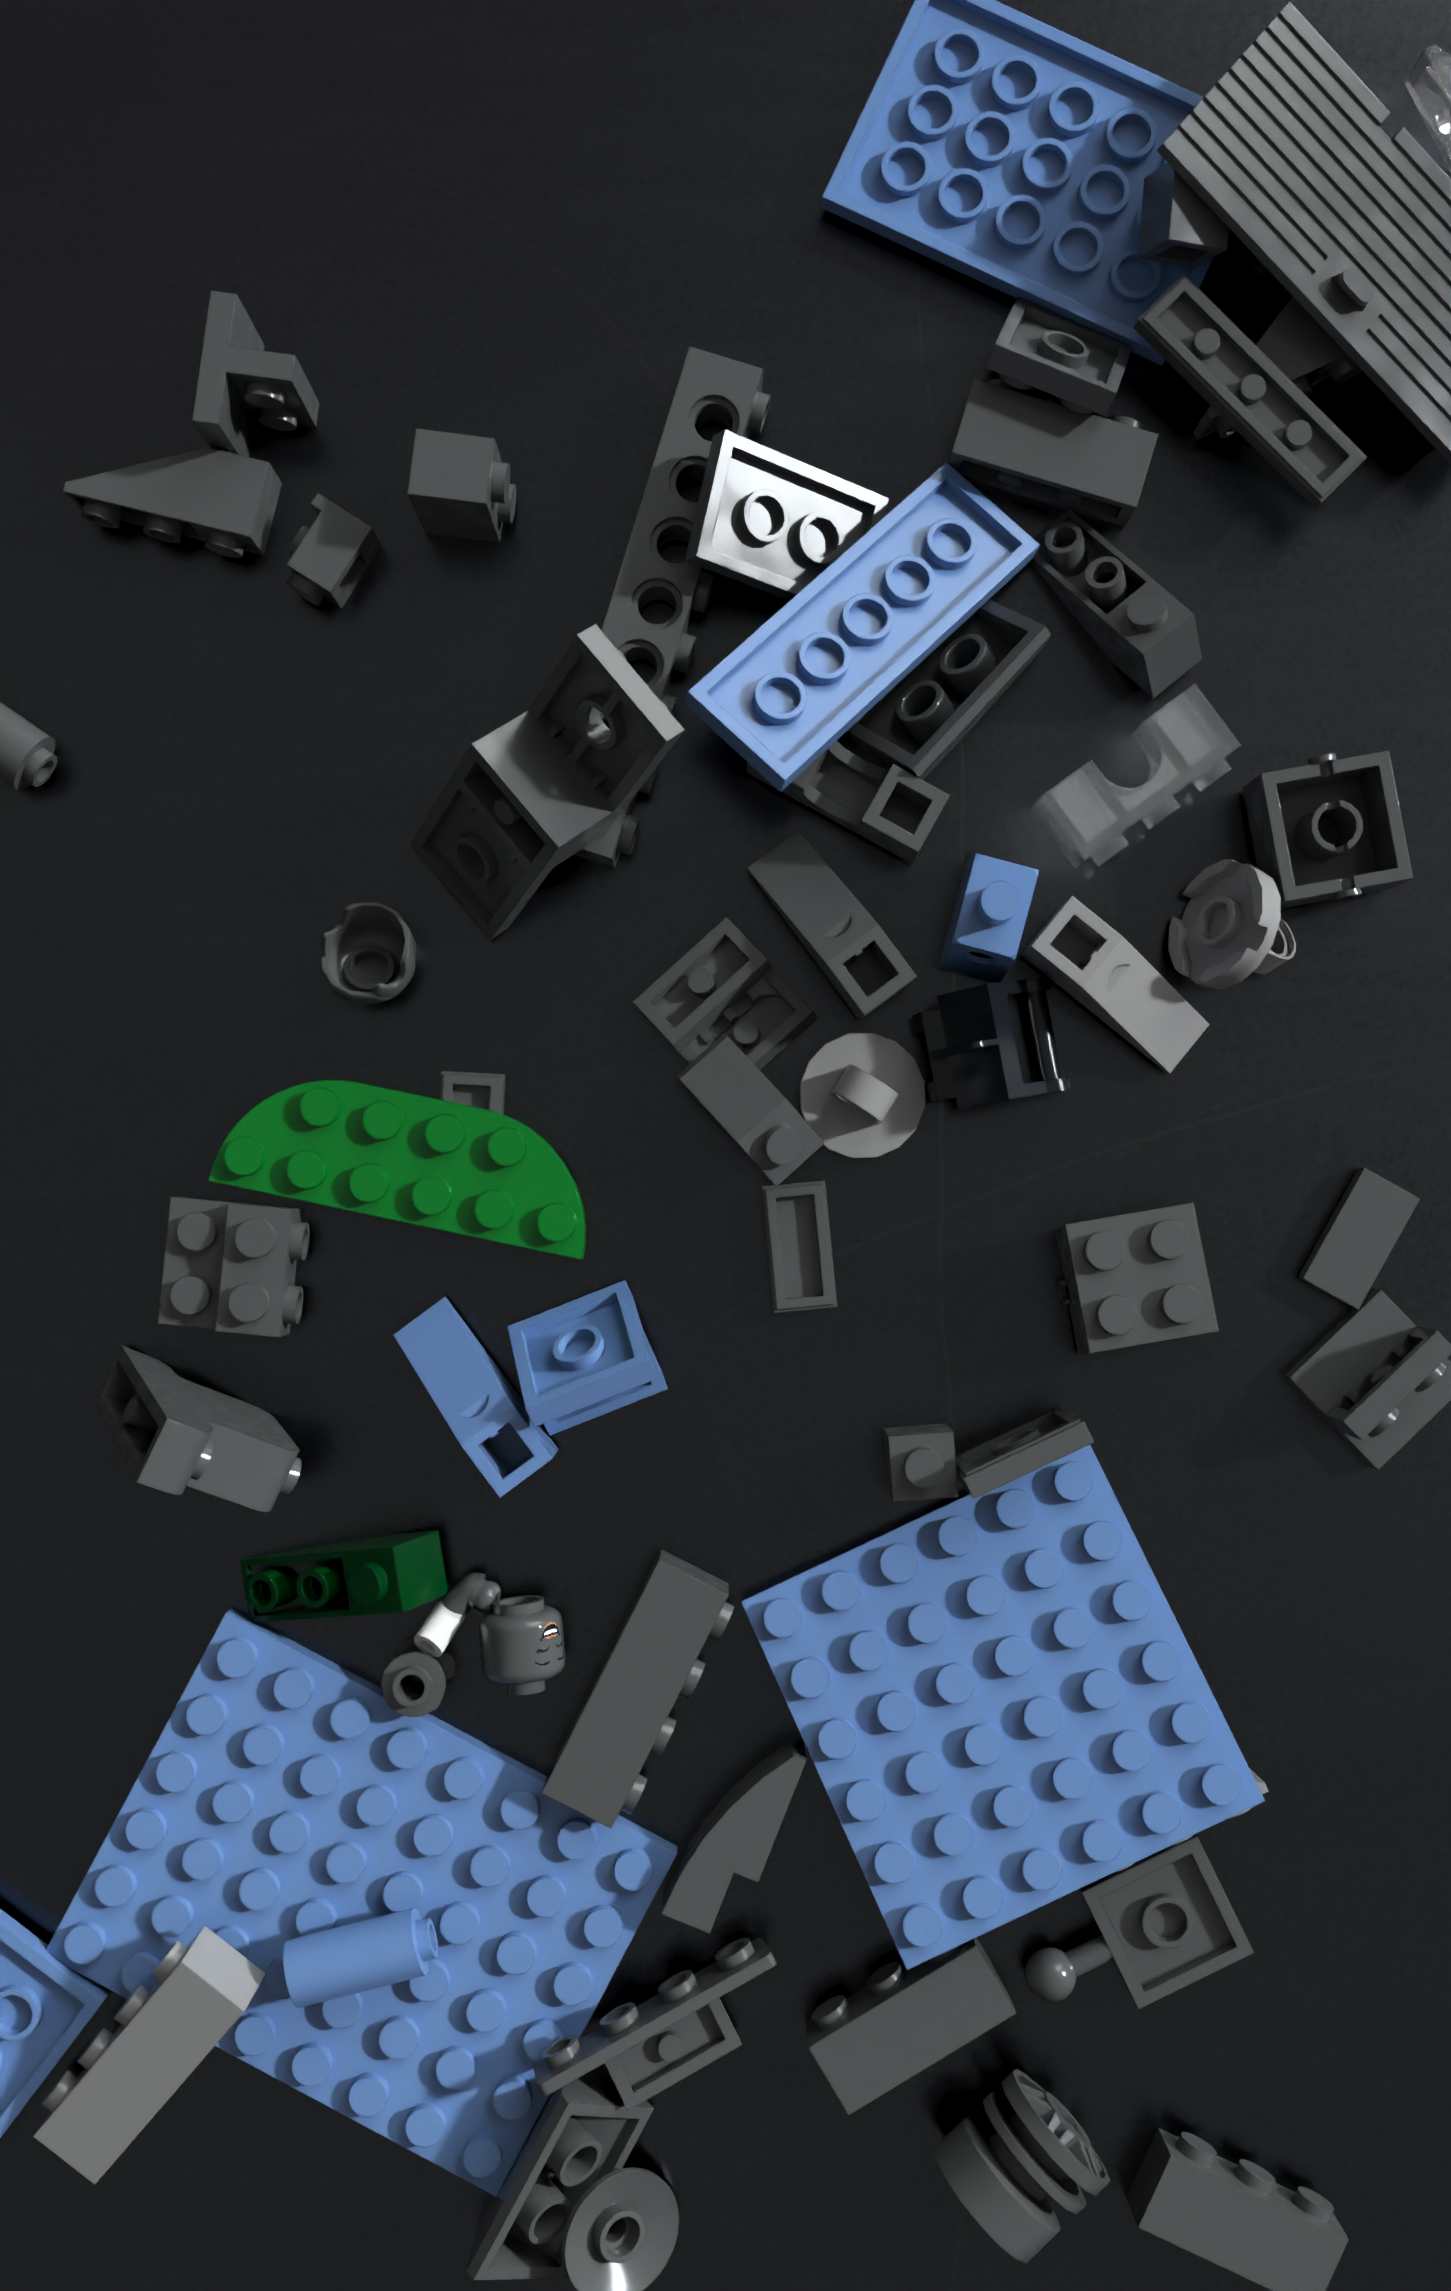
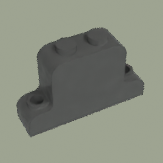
M121 1345L94 1404L137 1483L174 1495L183 1494L186 1486L261 1512H271L278 1495L286 1496L293 1490L301 1472V1459L297 1458L300 1450L271 1414L244 1401L185 1380L176 1375L163 1362Z

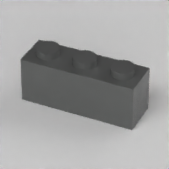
M974 379L948 464L966 480L1066 510L1071 509L1073 512L1125 527L1137 508L1159 434L1144 430V426L1139 421L1130 417L1113 415L1103 418L1093 414L1077 413L1062 405L1058 397L1043 400L1023 394L1022 389L1015 388L1002 379H989L986 382Z
M976 1937L908 1970L904 1963L902 1965L899 1962L888 1963L876 1970L868 1978L867 1986L846 1999L843 1995H837L826 2000L812 2013V2019L806 2022L808 2048L846 2112L850 2115L1015 2015L1016 2011L1007 1987Z
M1160 2128L1157 2129L1126 2196L1138 2228L1272 2291H1326L1349 2241L1333 2213V2205L1323 2196L1302 2186H1299L1296 2192L1275 2183V2178L1268 2171L1251 2161L1240 2159L1236 2165L1217 2156L1216 2150L1209 2143L1188 2132H1181L1180 2136L1177 2137Z

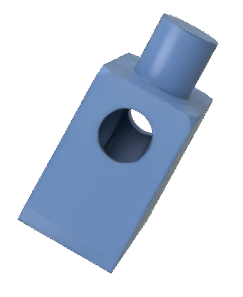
M969 852L938 968L991 983L1001 982L1015 961L1039 870ZM969 952L985 954L992 958H983L975 956L973 954H970Z

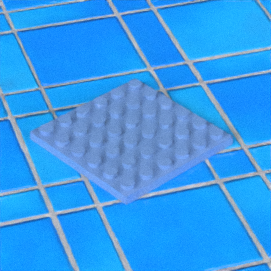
M1091 1445L1081 1448L976 1499H973L970 1495L958 1499L741 1601L907 1970L1265 1801Z

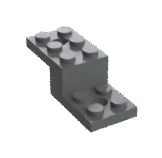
M595 624L576 635L528 711L471 744L410 842V845L491 940L509 928L555 866L607 833L685 729L674 718L668 707L658 699L627 662L623 653L611 643ZM602 715L607 719L610 729L603 722Z

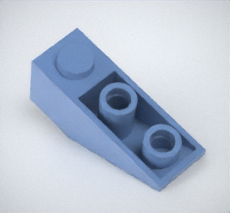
M446 1296L394 1334L395 1339L460 1445L499 1498L553 1459L558 1448L541 1425L534 1426L520 1396Z

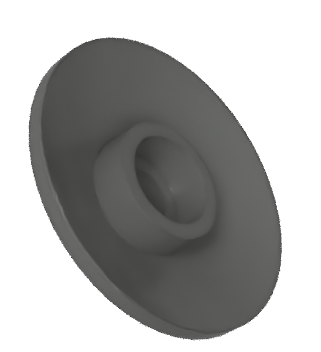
M630 2167L608 2173L593 2183L583 2193L569 2215L561 2246L564 2271L570 2283L577 2291H643L658 2277L673 2252L679 2229L677 2202L666 2182L649 2170Z

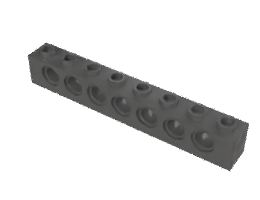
M691 346L688 349L601 630L611 643L623 653L628 663L635 660H646L657 669L656 675L647 685L658 699L668 707L673 716L678 697L669 695L676 671L684 674L688 671L697 637L687 633L694 611L705 614L715 576L707 574V569L687 561L670 563L664 560L659 553L662 547L671 541L678 540L689 544L698 502L686 501L678 492L688 482H703L712 441L703 439L697 433L699 428L708 422H720L727 426L730 432L748 439L750 431L761 433L771 400V395L762 393L763 368ZM655 600H663L674 607L675 613L669 621L663 624H651L640 615L646 604ZM602 715L601 718L606 726H608L609 724L604 715ZM658 766L638 792L650 793ZM638 792L607 833L575 853L574 856L615 868L620 852L630 855L641 818L632 816Z

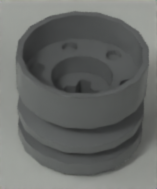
M1015 2069L1001 2082L1007 2099L993 2091L982 2100L985 2112L995 2129L994 2133L979 2121L967 2116L933 2150L935 2159L945 2179L978 2224L1012 2257L1021 2262L1028 2263L1061 2229L1057 2216L1047 2198L1050 2196L1063 2208L1077 2215L1087 2204L1080 2187L1096 2196L1108 2185L1110 2178L1106 2168L1092 2148L1090 2139L1073 2115L1057 2098L1049 2092H1045L1027 2074Z

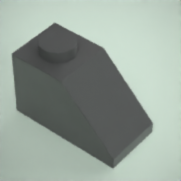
M725 1033L677 1075L694 1097L776 1187L824 1144L822 1139L782 1093Z

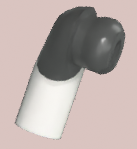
M483 1573L466 1574L434 1606L414 1637L416 1646L422 1652L432 1657H440L471 1609L479 1615H487L493 1611V1603L499 1600L501 1596L500 1586L493 1581L486 1580V1576Z

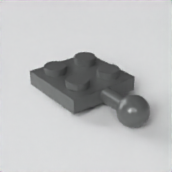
M1194 1834L1179 1844L1171 1845L1135 1862L1126 1869L1107 1875L1080 1888L1102 1934L1066 1952L1051 1947L1039 1949L1027 1961L1025 1980L1028 1988L1037 1998L1046 2002H1057L1065 1999L1072 1992L1076 1983V1977L1114 1959L1138 2009H1141L1253 1954L1254 1951L1198 1836Z

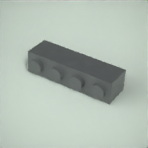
M662 1549L660 1550L547 1774L542 1794L609 1828H612L620 1810L629 1814L633 1812L648 1779L639 1773L650 1752L659 1757L661 1756L675 1728L677 1721L668 1717L678 1695L680 1694L689 1699L703 1673L705 1663L698 1660L697 1657L707 1637L718 1641L733 1613L734 1606L726 1602L729 1596V1583Z

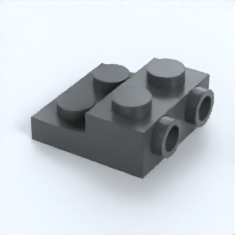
M170 1197L158 1324L215 1329L218 1332L282 1337L290 1334L291 1324L297 1325L299 1323L303 1308L302 1286H294L297 1260H305L310 1236L309 1224L301 1222L302 1208Z

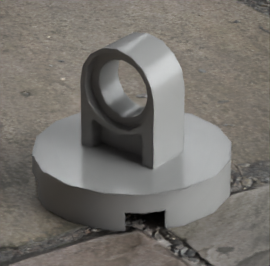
M1224 859L1206 867L1188 884L1183 895L1190 897L1191 900L1185 908L1182 920L1172 916L1169 926L1168 951L1174 968L1180 974L1191 978L1196 984L1201 986L1225 989L1242 982L1252 972L1266 974L1293 958L1296 952V942L1288 924L1281 918V896L1274 879L1263 870L1251 864H1242L1235 860Z
M849 1033L826 1043L808 1062L799 1085L800 1111L804 1120L824 1142L823 1146L827 1150L848 1158H876L899 1148L917 1129L925 1108V1081L915 1059L896 1041L875 1033Z

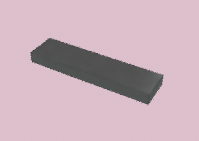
M1185 274L1137 320L1134 329L1314 509L1336 490L1367 458Z

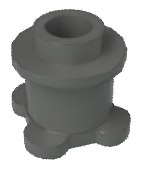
M408 1637L398 1647L399 1656L394 1658L384 1670L381 1686L383 1697L390 1708L400 1715L418 1717L424 1716L439 1707L444 1697L446 1680L452 1678L457 1671V1661L448 1652H443L440 1657H432L422 1652L416 1646L414 1637ZM406 1676H418L423 1681L424 1688L416 1689L411 1687L407 1682Z

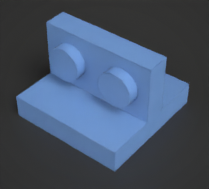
M626 1280L507 1326L525 1409L534 1426L537 1427L544 1424L549 1436L668 1389L662 1369L642 1328L634 1297Z

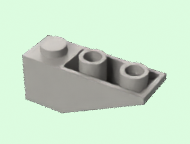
M1074 896L1070 897L1057 909L1021 954L1167 1074L1172 1072L1210 1025L1121 934Z

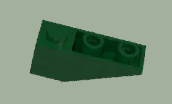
M438 1530L383 1535L240 1560L249 1620L253 1623L403 1613L448 1594Z

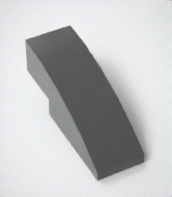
M791 1740L763 1759L727 1792L704 1819L682 1853L663 1892L662 1915L710 1934L733 1874L736 1873L753 1881H759L806 1763L804 1744Z

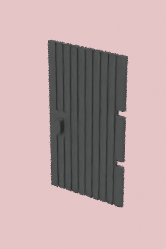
M1289 2L1156 151L1451 465V178L1404 126L1392 139L1384 132L1379 125L1391 112L1299 10Z

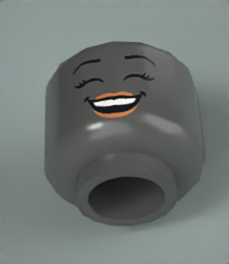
M525 1595L497 1600L493 1603V1611L485 1615L480 1621L478 1629L483 1674L492 1682L506 1684L507 1694L520 1696L542 1692L546 1689L545 1680L559 1674L565 1666L566 1657L562 1617L555 1608L545 1605L544 1597Z

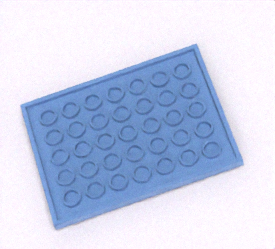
M231 1608L225 1613L46 1951L70 1969L127 1999L139 1984L150 1990L158 1981L151 1973L174 1942L178 1940L187 1947L205 1925L266 1973L244 2013L215 2045L216 2047L486 2192L497 2196L550 2094L547 2096L542 2095L537 2085L533 2066L542 2060L541 2055L543 2051L554 2042L570 2035H575L577 2039H580L677 1855L678 1846L620 1815L617 1816L612 1828H609L542 1794L547 1776L429 1713L418 1717L398 1714L388 1706L383 1697L382 1688L261 1623L251 1622L249 1617ZM410 1908H416L421 1919L431 1918L437 1935L438 1958L429 1960L428 1975L297 2008L293 2004L287 1989L283 1967V1948L287 1940Z

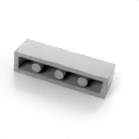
M205 1925L187 1947L176 1940L151 1973L158 1980L150 1990L141 1984L136 1987L114 2017L121 2025L113 2034L103 2027L77 2061L84 2067L77 2076L67 2070L47 2094L41 2105L50 2112L33 2137L93 2184H96L244 2013L266 1973Z

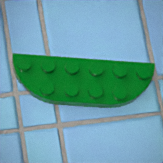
M344 1080L314 1081L292 1086L263 1100L251 1109L228 1134L219 1149L208 1180L580 1260L584 1259L586 1221L580 1192L565 1163L542 1136L518 1120L501 1113L374 1085Z

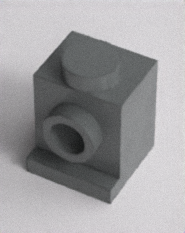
M317 493L311 503L318 515L313 525L307 523L302 526L290 545L289 556L291 559L287 566L292 571V574L287 580L286 585L314 605L319 606L324 598L342 609L382 546L372 527Z

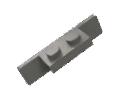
M759 1937L751 1942L749 1938L733 1941L717 1952L715 1955L716 1962L694 1974L691 1970H685L669 1977L658 1987L659 1994L638 2006L630 2002L614 2008L600 2020L601 2027L580 2039H577L575 2035H570L551 2044L543 2051L541 2055L542 2060L533 2066L537 2085L542 2095L547 2096L605 2063L628 2111L741 2046L740 2038L720 1997L777 1964L764 1940Z

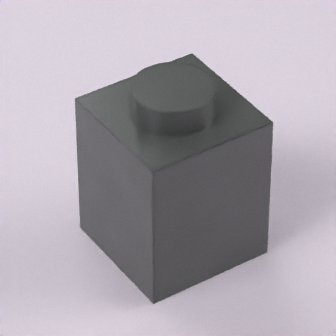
M946 1423L883 1428L887 1491L893 1502L958 1497L954 1433Z

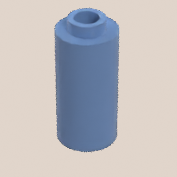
M416 1908L290 1939L285 1942L283 1948V1967L290 1998L297 2008L428 1975L429 1960L438 1958V1941L434 1924L431 1918L421 1919Z

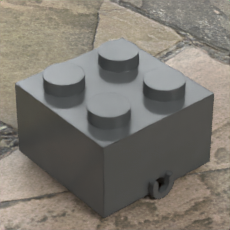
M1389 750L1336 760L1335 753L1319 755L1310 758L1308 765L1261 773L1242 788L1257 867L1274 879L1281 896V909L1387 890L1413 879Z
M1194 1202L1065 1224L1055 1230L1064 1280L1058 1282L1059 1294L1062 1305H1069L1078 1355L1219 1331ZM1066 1286H1067L1068 1293H1069V1299H1068L1067 1292H1066Z

